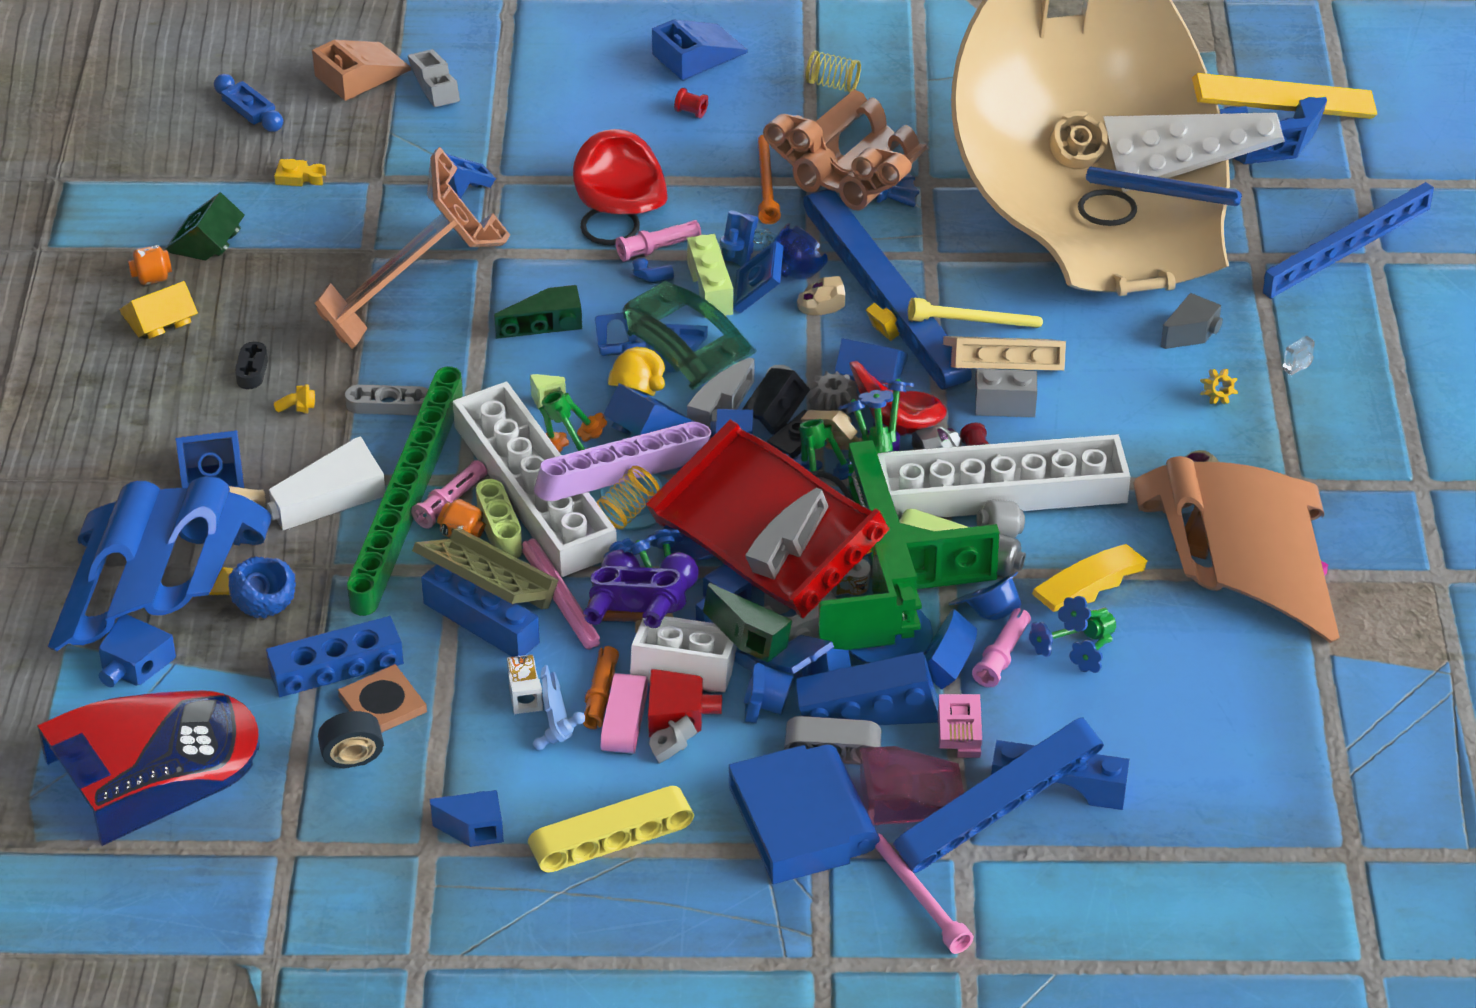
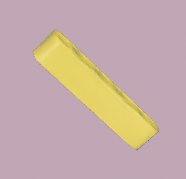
M668 786L539 828L529 836L528 845L540 869L550 873L682 830L691 824L694 819V813L681 789L677 786Z

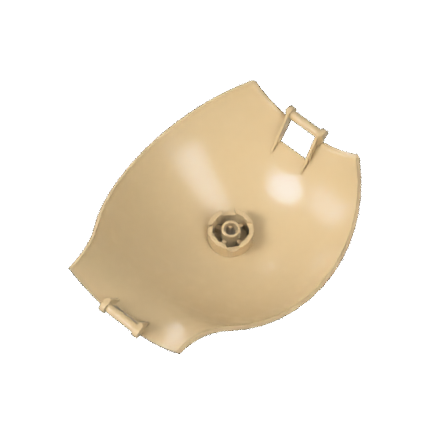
M982 0L967 27L957 55L952 80L951 108L955 138L962 160L974 184L995 211L1013 226L1040 242L1057 261L1067 286L1092 292H1117L1118 296H1126L1127 293L1164 288L1166 291L1174 290L1177 283L1199 278L1229 267L1224 241V219L1227 205L1137 190L1123 192L1119 187L1094 184L1086 180L1089 167L1116 170L1103 116L1220 114L1218 104L1197 102L1192 77L1197 73H1208L1195 42L1173 1L1083 0L1082 15L1047 18L1049 0ZM1229 159L1168 179L1229 188ZM1112 189L1129 195L1136 202L1137 213L1133 219L1125 224L1102 226L1084 219L1079 213L1078 202L1085 194L1091 191ZM1099 195L1085 201L1084 210L1090 216L1098 219L1118 220L1130 214L1131 206L1125 199L1120 197Z

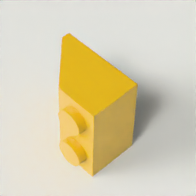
M185 281L132 300L119 309L121 315L136 335L141 337L147 334L149 339L164 334V328L174 324L175 329L192 323L190 318L198 314Z

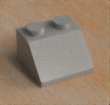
M976 370L975 415L1035 417L1037 371Z

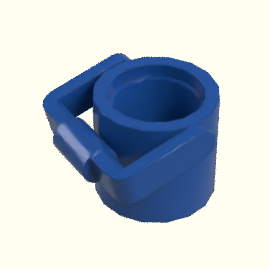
M756 663L753 667L744 698V721L757 723L760 709L782 715L794 675L764 666L761 663Z

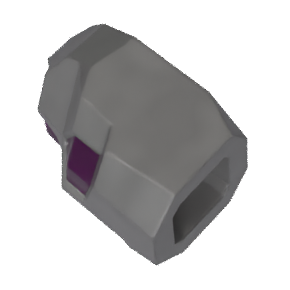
M941 425L926 429L921 428L912 433L913 450L960 447L962 445V438L959 433L952 428L946 429Z

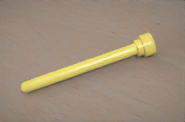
M911 298L908 305V319L917 322H923L924 319L928 320L929 317L1035 328H1039L1043 324V320L1039 316L934 306L923 298Z

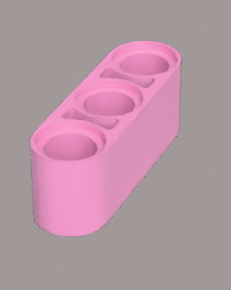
M614 674L602 726L601 751L635 753L647 698V676Z

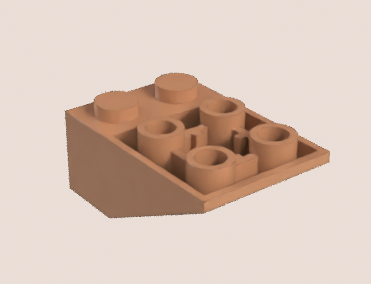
M332 40L312 50L315 76L345 101L411 70L407 63L381 42Z

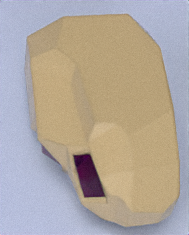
M840 276L820 278L818 283L808 285L804 292L799 294L797 307L802 313L808 315L835 313L845 306L844 285Z

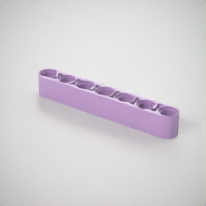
M688 422L546 459L540 464L534 492L543 500L556 501L619 483V479H623V475L628 474V470L632 466L642 467L651 475L684 466L709 441L711 430L700 422ZM632 469V470L638 472L639 474H641L643 477L646 476L645 474H643V473L640 472L639 470ZM633 472L634 475H635V477H636V479H637V478H641L640 475H638L637 473ZM625 475L624 478H625L626 480L630 481V478L628 477V475Z

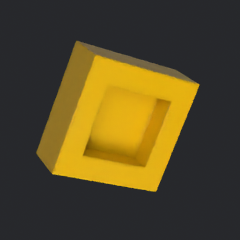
M873 303L866 309L872 326L887 339L892 341L899 335L895 324L897 319L888 308L883 310L876 303Z

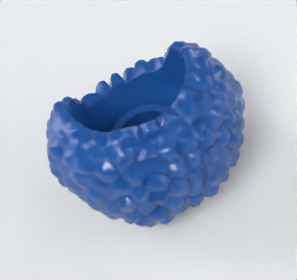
M251 557L237 564V567L233 568L232 573L228 576L229 594L232 602L245 614L254 618L266 619L268 616H274L285 610L294 598L295 574L290 566L280 559Z

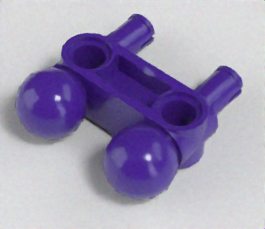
M623 549L611 551L604 557L601 568L595 570L591 575L592 587L589 591L591 601L583 612L584 618L588 623L598 625L608 610L644 612L642 616L645 618L643 620L644 624L650 628H658L667 613L677 612L686 605L685 592L695 585L698 579L699 568L691 556L682 552L669 554L662 560L659 568L640 567L637 558L631 552L624 553Z

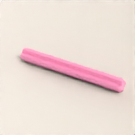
M533 538L529 541H524L522 543V552L529 563L559 580L553 600L584 648L590 650L593 647H598L600 644L599 634L593 625L585 620L584 611L538 541Z

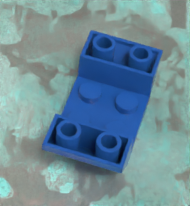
M1307 97L1299 100L1294 117L1279 121L1285 142L1234 157V159L1245 165L1297 158L1316 133L1327 104V98ZM1230 106L1219 110L1220 114L1248 113L1247 106Z

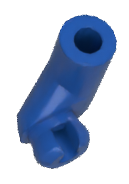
M645 258L634 259L632 262L634 267L632 270L633 274L638 278L651 283L674 279L672 265L651 268L648 267V261Z

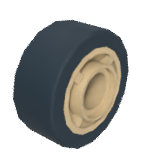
M362 711L344 712L331 717L322 724L317 735L324 762L332 767L342 769L368 764L380 755L384 746L377 718L370 713Z

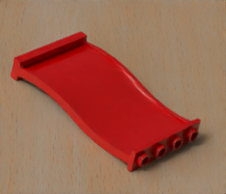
M731 419L646 503L658 524L663 527L668 525L675 530H679L680 533L705 548L752 585L778 602L795 610L802 619L839 584L841 579L890 530L878 509L875 508L871 511L845 497L774 446L742 430ZM815 488L822 489L829 507L802 555L797 557L789 554L775 579L752 572L745 555L761 532L775 517L797 499Z

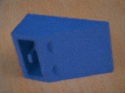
M673 19L652 28V54L681 80L690 78L748 53V49L718 24Z

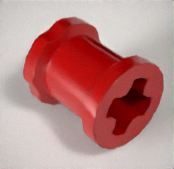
M681 88L675 98L674 110L677 112L684 110L694 113L697 118H702L708 107V95L702 94L698 96L689 93L686 88Z

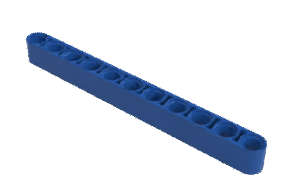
M825 189L805 195L803 203L810 220L872 301L883 310L888 308L897 319L895 324L899 336L938 387L944 390L969 382L972 378L971 368L951 367L952 346L943 345V336L948 335L935 318L929 317L928 320L924 319L923 322L910 321L908 319L909 301L911 298H918L838 194L835 191Z

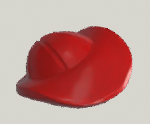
M621 129L604 130L591 136L579 149L573 165V181L579 198L586 206L611 214H640L658 209L667 202V188L661 166L652 149L638 135Z
M858 361L849 362L860 394L870 393L872 390H888ZM900 392L895 431L900 436H911L913 432L921 428L935 426L945 418L947 413L946 407L940 399L925 392ZM892 401L886 402V406L881 408L882 423L888 427ZM869 407L870 412L873 418L875 419L874 408Z

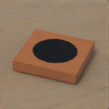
M396 664L338 689L339 698L349 712L362 711L372 714L377 718L381 732L427 712L426 703Z

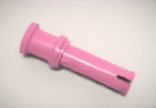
M692 220L649 233L642 230L638 232V235L628 238L620 236L616 239L617 253L623 262L629 261L630 257L641 254L648 256L655 249L684 242L688 237L701 235V227L697 220Z
M474 460L442 489H434L429 492L428 498L425 501L417 503L412 507L411 513L414 520L423 528H431L447 502L452 503L487 475L485 465L478 460ZM466 480V482H464L460 487L456 488L460 483Z
M1021 608L1014 609L995 643L985 648L982 654V661L977 663L972 670L973 678L980 685L989 688L998 685L1001 679L1000 673L1011 662L1010 653L1031 621V616L1026 610H1023L1021 616L1017 618Z

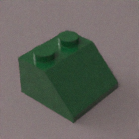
M219 192L187 216L165 250L171 254L204 261L215 254L220 256L230 245L227 242L228 239L233 238L241 229L239 223L245 214L225 195Z

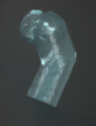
M755 229L753 243L762 244V250L777 240L776 235L768 229Z

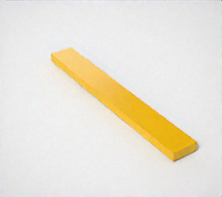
M1197 73L1192 77L1197 102L1295 112L1301 99L1307 97H1326L1327 104L1323 114L1368 119L1378 115L1372 90Z

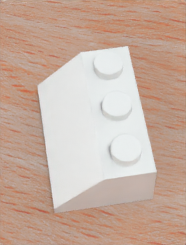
M664 616L660 627L650 628L642 620L631 646L630 675L647 676L648 683H650L651 669L698 675L703 678V690L711 693H725L732 675L737 646L714 623Z

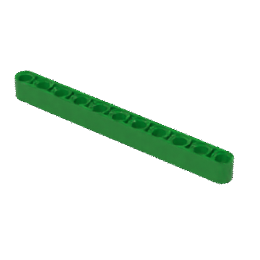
M446 366L436 371L348 579L349 606L356 615L366 616L372 614L378 608L414 520L411 509L415 504L420 503L454 422L453 400L463 397L461 372L455 367Z

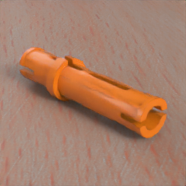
M604 646V649L600 648L591 688L587 690L585 695L586 708L583 725L589 729L595 730L597 726L600 728L603 725L609 692L619 658L618 650L611 646Z

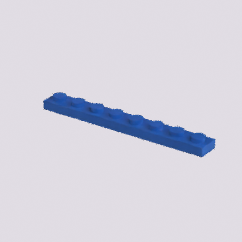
M1425 182L1416 188H1412L1407 193L1392 199L1387 204L1371 211L1357 221L1351 222L1339 231L1331 233L1321 241L1311 244L1308 248L1290 256L1278 265L1270 267L1264 275L1263 294L1270 299L1430 210L1434 187Z

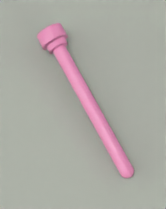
M878 833L880 841L876 844L875 848L942 929L943 943L954 954L966 950L974 938L965 924L952 921L883 835Z

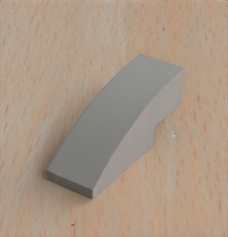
M433 49L408 55L413 72L424 94L434 107L460 101L457 81L449 74L448 63Z
M747 358L708 381L687 405V417L695 422L706 425L710 429L711 421H716L717 409H738L754 382V359Z
M815 488L797 499L775 517L761 532L745 555L752 572L775 579L789 554L797 557L802 555L829 507L822 489Z

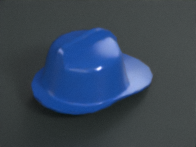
M1016 571L991 586L956 598L948 604L955 605L967 602L982 618L988 620L1004 618L1022 605L1012 579L1018 572Z

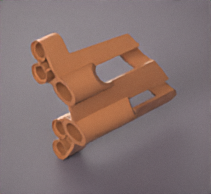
M855 89L816 122L802 118L799 115L780 114L763 129V135L767 143L793 166L794 179L801 189L812 193L823 186L829 190L839 192L845 205L856 211L864 209L882 191L895 186L911 171L912 163L927 149L926 144H919L918 138L910 126L903 125L894 132L886 125V115L881 103L873 97L867 100L862 92ZM864 113L870 121L872 132L848 153L842 155L838 142L840 133ZM900 144L904 154L893 152L892 150Z

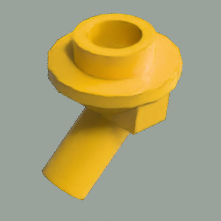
M309 384L296 386V393L288 394L275 401L274 408L277 412H282L296 405L297 412L308 414L309 408H314L315 391L309 390Z

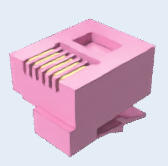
M939 694L938 732L940 749H957V758L981 757L982 724L980 694Z

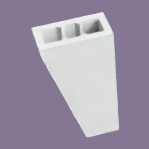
M360 436L270 488L271 502L267 503V510L270 512L272 520L277 519L282 530H286L382 498L385 494L384 474Z

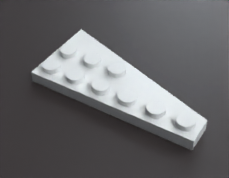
M1277 113L1103 116L1116 170L1166 179L1285 142ZM1121 188L1123 192H1126V191H1130V190H1131V189Z

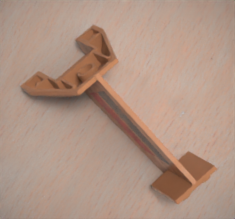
M438 147L430 158L427 188L428 198L441 214L346 300L330 283L314 303L322 319L329 321L336 329L337 337L344 344L347 343L351 349L358 344L367 330V326L357 316L355 311L451 229H454L469 247L502 246L510 236V233L494 213L479 223L448 183L458 168L441 147Z

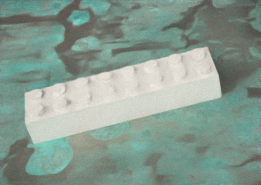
M506 381L453 400L456 430L478 461L485 465L490 478L498 480L503 484L514 512L531 536L538 541L559 575L564 577L601 563L604 559V554L609 551V547L617 542L615 527L589 492L556 501L543 500L535 494L534 487L542 461L562 455L509 383Z
M1119 434L877 453L898 519L907 509H916L938 517L977 515L978 511L983 510L986 502L990 500L1013 501L1023 511L1128 503L1131 476Z

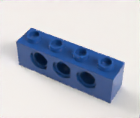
M391 616L266 649L269 672L279 698L383 670L394 664L397 666L404 664L402 642Z

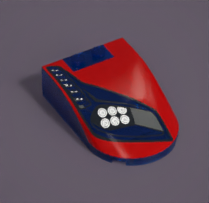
M206 690L158 692L107 699L68 711L37 725L45 762L49 765L59 760L93 810L99 842L102 846L230 787L253 766L252 760L260 747L258 726L251 711L243 703L229 695Z

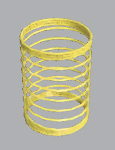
M818 51L811 53L806 67L807 83L814 84L816 81L817 85H820L822 82L823 87L827 84L829 88L833 84L834 89L838 86L839 90H841L840 79L846 64V75L843 83L844 91L851 92L856 89L861 72L859 60L852 61L850 58L846 59L843 57L846 62L842 67L843 58L840 56H830V54H824L823 52L819 54ZM816 54V60L814 62L811 73V80H809L811 63ZM820 54H823L824 57L820 62ZM829 55V74L825 85H823V77L827 63L829 61L828 59L826 62L825 56ZM834 56L835 72L832 83L829 86V76L834 64L833 61L831 65V57ZM839 57V58H840V61H839V63H838V65H837L836 58ZM824 59L823 75L818 84L819 69ZM851 60V64L848 68L847 61ZM841 62L839 80L836 87H834L836 71ZM857 63L855 82L852 89H850L853 70ZM846 78H847V90H845Z

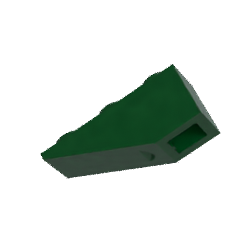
M577 285L547 288L495 313L496 339L582 329V308Z
M712 583L707 585L703 612L739 650L768 663L787 648L792 625L791 619Z

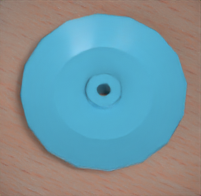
M658 473L652 474L660 489L668 482L664 476ZM644 476V478L652 487L653 492L657 493V490L654 484L651 482V480L647 476ZM642 477L637 478V480L647 490L652 492L651 488ZM625 482L620 483L628 488ZM627 482V484L629 485V487H630L635 493H637L639 496H641V495L639 494V492H638L630 483ZM616 484V488L624 493L620 485ZM614 485L589 491V493L597 502L602 496H605L606 492H610V488L614 487ZM622 486L626 493L634 500H636L634 496L625 487ZM612 488L611 492L621 499L616 490ZM618 491L622 498L626 500L629 504H631L630 501L621 492ZM640 491L643 498L648 499L647 494ZM607 493V497L612 499L617 504V502L613 499L611 494ZM634 494L639 503L644 504L643 499ZM614 496V498H615L624 508H626L625 505H624L616 496ZM629 498L634 507L640 508L638 503ZM623 501L629 510L635 513L634 508ZM599 502V505L603 512L606 514V516H608L616 524L623 526V522L614 518L604 508L602 502ZM604 503L605 507L615 517L621 520L618 514L610 506ZM618 505L624 512L625 516L631 517L628 511H626L620 505ZM645 505V508L641 509V512L636 514V517L632 518V521L627 523L623 530L646 529L658 523Z

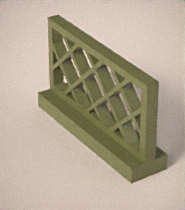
M461 528L453 529L450 539L415 542L412 549L413 552L511 604L529 602L540 609H548L559 581L555 577Z

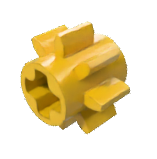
M1210 369V377L1200 379V382L1204 384V390L1200 394L1211 397L1209 400L1210 404H1216L1219 398L1223 404H1228V396L1238 394V391L1234 389V383L1238 379L1227 376L1228 369H1222L1219 375L1215 369ZM1222 382L1223 386L1219 388V391H1216L1215 386Z

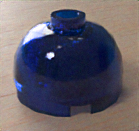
M787 223L773 240V242L777 241L783 245L781 276L785 278L788 276L802 280L811 278L828 263L826 253L821 256L817 250L820 244L809 233L798 226L790 229V223Z

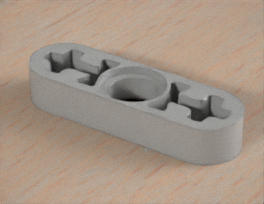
M353 385L345 392L346 407L350 412L357 414L418 415L428 389L421 386ZM388 397H392V398H395V399H396V400L393 401V402H382V401H381L382 399L388 398Z

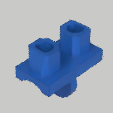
M733 210L728 212L725 234L720 239L721 253L724 261L735 262L742 267L750 260L754 247V233L758 224L756 216L747 213L741 214Z

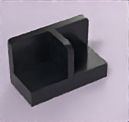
M771 368L742 410H753V418L758 419L770 434L775 435L789 422L809 393L810 388L794 370Z

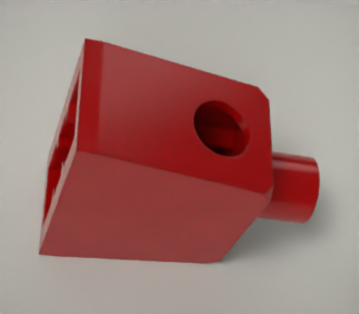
M651 669L648 710L649 737H652L659 730L670 727L668 724L670 720L676 723L686 715L698 733L702 730V714H722V695L703 694L702 677Z

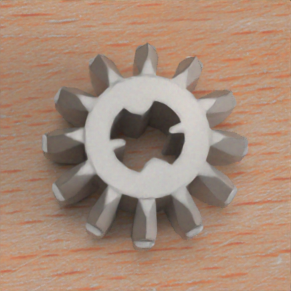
M825 371L824 376L815 375L814 381L810 382V391L808 393L810 409L838 411V407L851 403L852 399L858 400L856 382L850 380L849 374L841 376L838 371L835 374ZM847 408L840 410L847 415H851V413H848Z

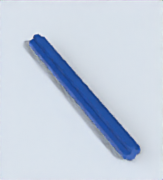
M1089 167L1086 174V180L1094 184L1224 205L1238 206L1242 198V193L1236 189L1097 167Z

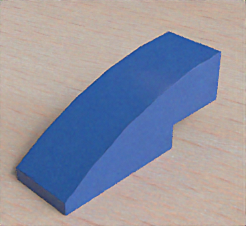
M955 609L950 611L924 652L927 654L925 658L932 680L940 689L945 688L956 680L971 653L978 629Z

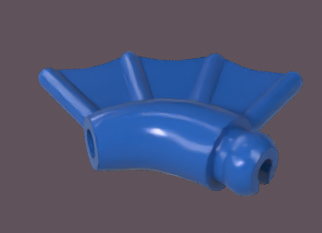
M907 174L895 186L882 191L875 198L877 203L890 198L914 207L916 205L914 198L920 193L913 183L915 177Z

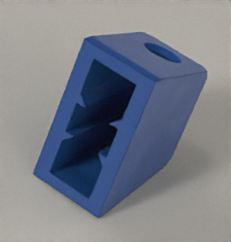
M127 614L120 616L99 646L103 670L98 676L101 682L108 687H113L120 679L136 686L143 684L176 658L173 635Z

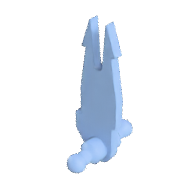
M548 665L542 667L540 677L542 678L544 707L548 715L550 727L545 730V734L542 737L534 740L533 746L537 750H543L549 743L555 744L558 741L563 743L573 735L574 727L585 721V715L582 712H576L571 718L567 719L559 681L555 671L551 674L549 673Z

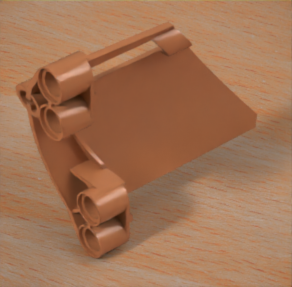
M1183 456L1171 457L1167 460L1166 465L1149 471L1135 479L1133 485L1139 512L1141 510L1143 512L1163 511V513H1166L1184 573L1188 578H1193L1195 582L1209 590L1219 591L1222 587L1260 601L1300 622L1329 643L1340 638L1311 523L1312 520L1321 516L1322 518L1324 517L1317 485L1264 468L1225 462H1193L1191 459ZM1192 504L1196 505L1201 512L1212 560V567L1209 568L1197 564L1190 554L1182 518V509Z

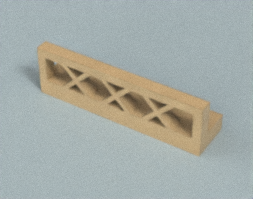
M943 336V345L952 346L951 367L1059 371H1064L1066 341L1030 338Z

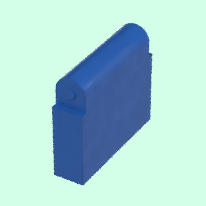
M805 745L729 764L730 791L772 884L850 864V858L871 852L875 849L876 844L879 843V835L836 747L822 745L806 749Z

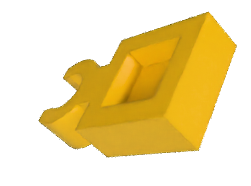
M280 159L274 175L275 185L303 186L304 182H309L312 185H323L322 176L326 175V169L323 164L308 166L307 161Z

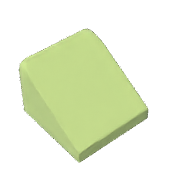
M539 374L530 375L531 396L538 409L543 406L542 400L548 394L555 391L566 393L564 377Z

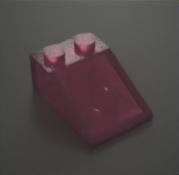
M896 746L861 748L860 779L863 799L873 825L921 822L964 793L959 763Z

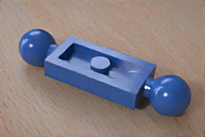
M220 74L215 78L214 88L217 93L221 94L222 101L253 125L262 121V126L269 132H276L281 129L283 117L279 112L275 111L273 103L244 81L235 84L233 77L228 74Z

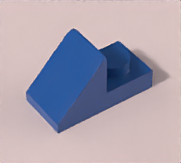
M446 154L458 168L448 184L460 199L469 184L475 187L482 185L491 188L496 178L483 164Z

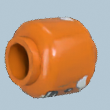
M158 245L136 249L133 252V260L128 261L131 277H138L142 285L165 281L168 278V273L172 272L168 251H163Z
M456 499L452 503L447 502L437 519L441 533L448 538L451 537L453 529L461 528L480 538L486 525L482 522L483 513L481 509L462 499Z

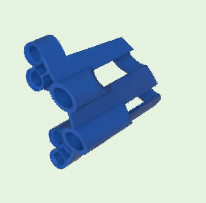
M206 476L192 481L188 488L160 490L155 484L147 481H134L126 484L120 490L115 502L98 507L86 515L77 539L79 545H84L86 550L48 647L57 652L68 643L72 645L90 644L109 633L116 618L142 608H145L147 613L152 615H166L181 609L192 597L208 596L233 543L238 546L240 544L259 545L264 543L272 520L270 512L242 495L229 492L228 484L216 477ZM178 535L190 543L204 544L193 576L188 581L174 587H167L161 583ZM111 553L122 554L127 562L109 610L101 615L86 616V610L107 556Z

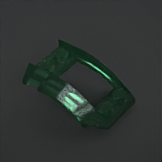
M667 281L628 301L623 307L624 319H627L628 325L626 333L630 337L635 335L656 349L677 373L681 371L689 380V387L692 390L714 378L730 366L750 357L757 351L737 326L714 305L699 295ZM688 305L711 321L722 332L723 336L693 352L683 339L659 320Z

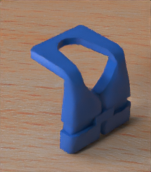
M633 312L598 315L595 317L598 348L601 356L620 355L633 347L647 348L645 341L637 340ZM618 319L622 321L628 338L627 342L607 344V326L611 320Z

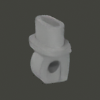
M687 715L676 723L670 720L668 722L670 727L657 731L650 738L649 745L659 764L680 750H684L688 746L686 741L697 734L693 723Z

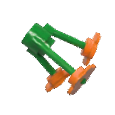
M562 391L548 394L542 400L543 406L539 408L544 418L546 435L559 452L563 450V447L569 445V440L566 433L553 432L551 420H554L556 423L563 422L578 451L585 450L579 437L584 442L589 441L591 438L596 439L602 434V428L607 425V420L604 419L603 413L600 412L594 416L587 417L572 401L569 393L564 394ZM570 410L582 420L581 427L577 433L568 419L571 416Z

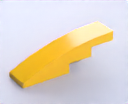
M1123 544L1099 552L1062 570L1034 588L1032 595L1053 612L1059 611L1064 606V600L1067 597L1074 599L1076 596H1082L1086 599L1087 603L1095 602L1099 591L1118 587L1123 576L1144 571L1148 560L1129 545Z

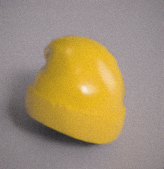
M646 347L627 349L615 360L608 376V385L618 386L620 383L631 389L654 396L656 391L662 390L665 386V380L662 377L665 371L664 362L655 351Z

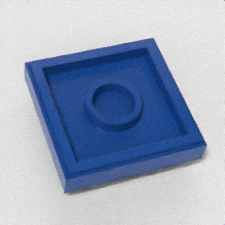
M779 242L771 243L737 270L733 309L737 312L742 313L780 284L783 245Z

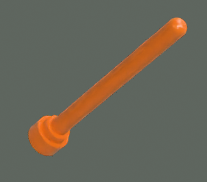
M760 135L758 137L763 201L758 206V217L764 224H774L781 217L780 205L774 200L769 144L765 140L764 135Z

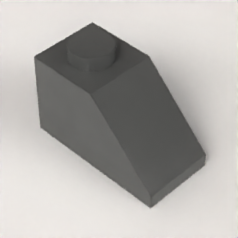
M1190 293L1163 324L1161 347L1168 349L1206 343L1211 335L1217 334L1221 328L1223 321L1220 318L1221 305Z

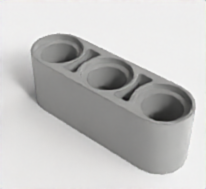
M797 716L787 722L784 750L805 745L806 749L822 745H832L836 747L844 764L871 765L877 762L880 757L882 731L877 723L867 720Z

